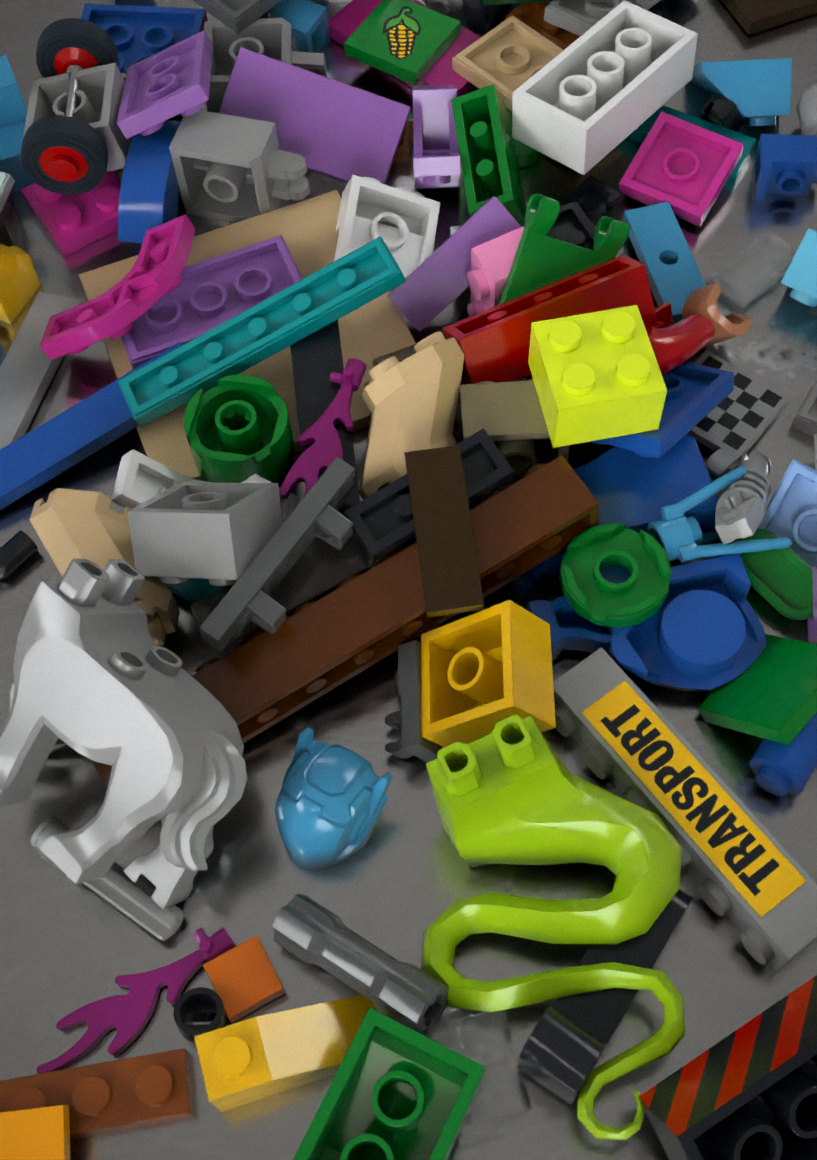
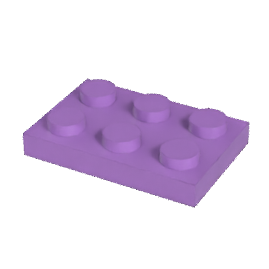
M205 30L127 68L117 118V125L126 139L138 133H141L142 136L150 135L158 131L165 124L166 120L178 114H181L183 117L190 116L204 107L206 101L209 100L213 44Z

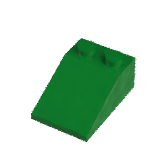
M369 1007L293 1160H448L486 1071V1067Z

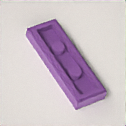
M493 195L405 278V283L394 288L387 297L420 332L469 287L467 272L471 271V248L521 227L520 224Z

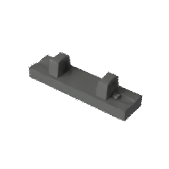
M338 456L334 459L200 626L204 645L222 657L249 621H252L271 635L278 631L287 618L285 614L286 609L270 597L272 592L316 537L341 550L353 534V523L337 511L354 490L352 478L355 476V468Z

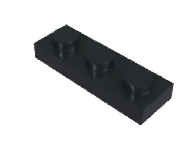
M484 428L456 444L460 445L469 505L513 479V469ZM407 474L344 511L345 517L353 523L352 530L373 562H376L416 537Z

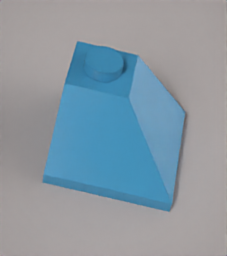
M792 58L700 62L694 65L691 82L709 97L712 94H717L733 102L737 106L741 117L749 118V127L776 125V117L790 115Z

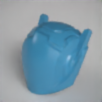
M309 727L299 734L292 763L286 770L275 807L279 833L289 858L299 867L309 870L320 869L340 863L363 848L388 799L386 792L393 779L392 774L386 772L380 778L375 774L372 764L362 756L338 744L331 746L330 743L315 741L314 730Z

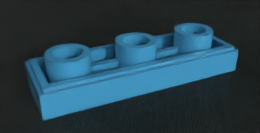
M668 201L624 211L623 222L629 225L628 235L639 262L645 264L649 285L657 305L660 307L666 302L671 303L673 321L676 323L682 320V310L691 291L706 285Z

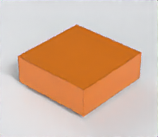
M257 935L203 964L215 992L223 1002L225 1013L231 1023L286 993Z

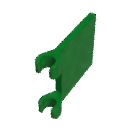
M533 194L530 196L526 207L524 230L499 305L613 259L628 237L629 225L617 219L602 216L595 229L593 250L547 236L559 214V202L541 194Z

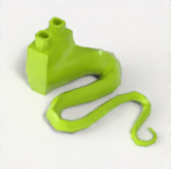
M514 714L495 723L491 734L469 744L459 741L438 750L437 759L426 763L443 828L460 857L468 862L471 867L486 864L552 865L580 862L604 865L616 875L612 891L602 898L551 900L499 893H485L456 899L423 930L421 970L449 987L447 1004L450 1007L490 1013L532 1005L568 995L610 988L650 990L664 1007L663 1026L653 1036L591 1070L578 1092L577 1118L596 1139L628 1140L640 1131L644 1119V1106L638 1098L641 1095L638 1090L633 1092L637 1101L636 1116L633 1122L622 1128L604 1126L595 1117V1099L604 1085L635 1069L669 1055L685 1036L684 997L666 973L659 970L609 962L566 967L484 982L464 978L453 967L456 945L470 934L488 932L551 944H618L645 934L680 889L682 847L656 813L571 774L552 749L532 717L527 716L522 719Z

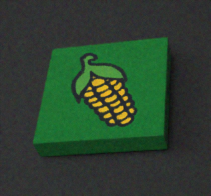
M383 0L344 42L345 55L417 85L461 34V21L409 0Z

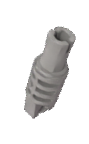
M752 451L749 458L747 454L739 458L737 468L740 466L747 469L746 475L723 489L719 495L715 510V528L723 544L731 543L738 538L746 539L747 537H752L763 522L772 488L768 479L771 462L768 456L761 451Z

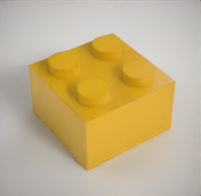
M507 600L421 634V737L442 747L457 741L469 744L491 734L495 723L514 714L522 719L531 716L541 732L556 728L549 623L511 600Z

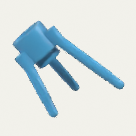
M743 466L721 476L680 502L661 507L662 519L650 522L647 525V533L652 535L666 550L669 562L677 559L681 562H686L699 557L782 549L790 547L792 543L789 538L782 537L736 541L727 544H709L721 540L718 532L709 531L702 533L699 523L693 516H684V513L744 477L747 469Z

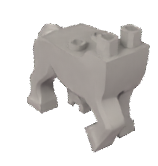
M72 559L61 580L41 581L18 634L13 664L14 683L10 689V714L0 734V806L28 801L50 753L65 745L70 746L77 753L95 762L111 765L112 770L104 803L96 816L84 826L52 835L39 849L75 884L106 876L121 852L133 842L142 838L146 831L161 819L162 829L160 843L157 848L148 855L135 859L123 872L135 883L140 876L144 875L157 887L151 898L162 909H166L188 899L194 887L192 884L198 870H208L206 859L212 853L214 847L213 825L222 819L242 798L247 782L246 764L242 756L244 745L235 720L223 705L181 668L183 665L182 660L175 653L164 647L156 646L147 630L146 611L133 601L144 583L145 577L126 561L120 559H110L104 570L96 563L87 559Z

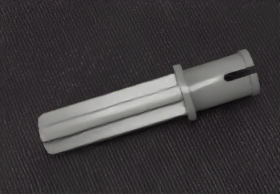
M51 816L44 820L35 830L30 841L31 847L43 853L39 847L52 835L70 829L62 824L57 817ZM115 861L106 876L82 882L159 940L165 941L172 937L184 919L182 910L175 905L162 909L151 898L154 890L139 879L135 883L123 872L125 869ZM66 875V878H67L70 882L74 883V882Z

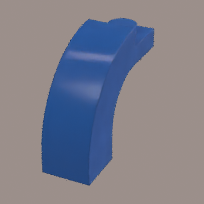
M166 120L165 124L158 131L147 136H142L141 133L134 136L126 157L121 180L118 207V241L142 244L147 230L177 218L180 189L169 146L181 123L180 121Z

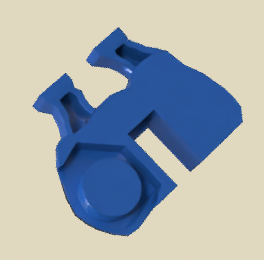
M689 435L681 438L660 459L641 457L633 451L614 447L592 462L573 469L599 502V525L612 522L626 524V529H632L638 533L640 529L647 532V525L650 522L662 519L661 507L678 503L712 482L696 440ZM717 494L684 513L685 517L693 516L697 520L702 533L715 531ZM729 554L671 567L672 571L667 598L656 614L637 625L622 628L596 625L578 615L564 597H558L553 602L545 600L528 602V611L550 624L552 662L563 650L594 653L602 647L610 657L615 658L620 667L648 682L683 691L711 692L727 685L742 675L758 659L767 644L764 627L746 598L751 582L740 554ZM617 565L606 566L600 571L602 577L611 583H622L630 578L627 570Z

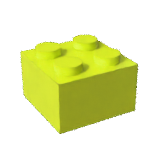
M637 305L531 323L528 364L553 448L659 430L667 388Z

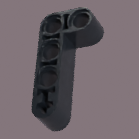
M679 889L647 933L618 944H590L577 966L616 962L652 969L693 897ZM610 988L557 998L554 1005L546 1009L520 1053L517 1068L572 1105L639 990Z

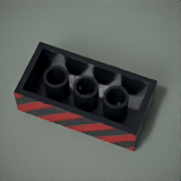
M817 975L638 1097L669 1160H817Z

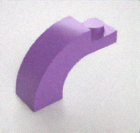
M457 85L413 86V170L415 189L460 187V153L451 99L457 97Z

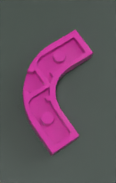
M186 214L147 230L133 268L110 290L86 303L49 318L39 346L50 360L68 353L71 355L79 354L90 345L107 337L118 339L124 336L133 327V321L149 310L164 294L173 291L182 282L180 274L189 257L196 230Z

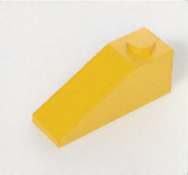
M358 995L256 1016L194 1036L209 1102L223 1112L335 1075L369 1007L378 1011L377 1008L366 997Z

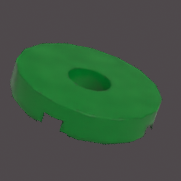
M612 522L591 526L573 538L562 559L559 581L565 600L578 615L596 625L622 628L640 624L657 613L667 598L672 568L666 550L652 535L641 529L638 533L632 529H626V524ZM617 565L626 569L630 578L622 583H611L602 577L600 571L606 566Z

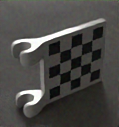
M706 350L695 364L734 372L733 391L686 434L715 451L706 462L708 474L713 482L734 469L739 458L747 453L787 406L790 397Z

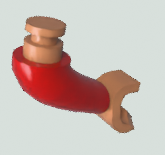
M717 282L691 291L682 310V320L664 328H655L650 323L644 324L662 375L680 366L704 347L734 339L739 335L745 334L751 328L753 318L740 313L723 316L719 312L716 302L723 289Z

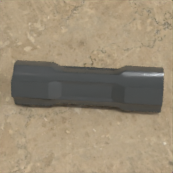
M296 894L287 905L280 909L272 925L274 928V942L305 963L321 967L374 1003L378 1012L424 1036L440 1020L448 1003L447 992L449 987L412 963L398 961L347 928L339 916L306 895Z

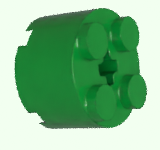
M240 374L217 379L219 385L205 393L203 388L195 393L187 404L183 423L190 450L202 481L241 483L250 476L257 474L279 485L280 480L287 473L293 462L295 445L288 408L284 399L282 400L275 392L274 387L259 377Z

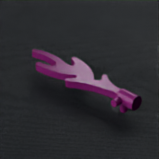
M348 359L343 369V374L331 372L330 382L338 383L341 387L324 414L309 429L298 436L300 446H306L312 442L315 443L304 451L288 472L280 488L282 499H288L293 489L300 482L306 483L305 497L318 481L321 473L326 471L337 456L344 460L342 444L335 425L342 423L347 431L351 432L354 430L350 413L352 395L354 391L359 389L367 368L366 364L361 360Z
M222 927L210 937L207 936L203 928L196 930L193 933V937L200 948L197 951L155 970L133 975L117 976L115 983L120 987L129 988L128 994L111 996L92 1002L58 1021L56 1027L62 1032L82 1024H88V1030L65 1053L52 1061L39 1065L36 1069L37 1073L58 1071L70 1066L89 1053L114 1028L117 1029V1034L107 1051L112 1056H118L145 1028L152 1016L162 987L168 986L166 999L171 1005H176L184 987L203 964L236 947L225 928Z

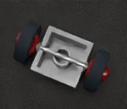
M66 18L49 24L43 30L38 40L36 61L38 70L43 78L32 80L21 147V161L27 175L39 186L59 194L77 195L96 188L102 182L107 171L111 172L124 168L133 136L126 139L117 125L125 80L118 68V51L113 39L105 30L92 22L78 18Z

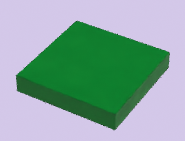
M765 634L767 644L758 659L742 675L727 685L713 690L697 709L707 723L789 745L817 713V644Z

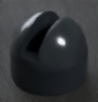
M198 987L185 992L178 999L174 1008V1020L180 1034L188 1041L196 1043L194 1036L224 1027L226 1013L223 1002L215 991L205 987ZM187 1020H190V1021H193V1022H211V1023H210V1024H202V1025H187Z

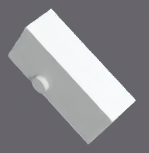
M624 0L512 93V138L585 175L692 80L698 33Z

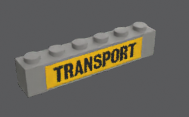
M602 647L553 681L555 729L565 737L571 735L584 750L582 752L583 758L592 772L600 779L608 777L621 792L620 797L646 808L660 817L682 847L681 869L685 866L700 884L698 890L705 903L716 914L720 916L726 914L742 932L739 936L748 953L757 962L763 965L768 962L775 972L778 973L817 941V884Z

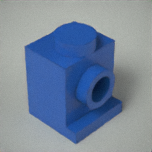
M761 134L753 165L754 200L763 201L765 194L809 196L812 183H817V135Z

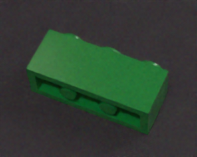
M493 84L451 99L469 215L472 216L494 195L520 226L524 227L526 204L515 141L512 138L511 118L496 87Z

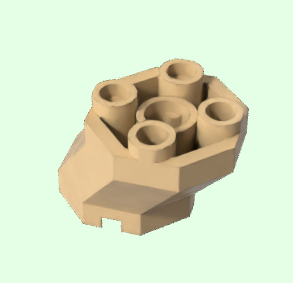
M441 331L435 332L414 346L416 353L401 362L398 361L396 356L390 357L368 372L371 378L364 384L365 388L361 395L371 413L359 494L362 499L367 498L407 474L404 452L454 446L457 444L452 433L465 355L455 338L446 340Z
M57 488L50 492L46 503L43 498L35 502L30 522L62 577L72 559H87L96 563L103 570L110 559H120L136 569L127 513L131 509L130 507L125 505L124 512L121 514L110 508L112 498L100 492ZM144 576L145 581L133 601L146 611L147 630L155 645L163 646L166 635L176 631L180 611L167 584L161 583L159 577Z

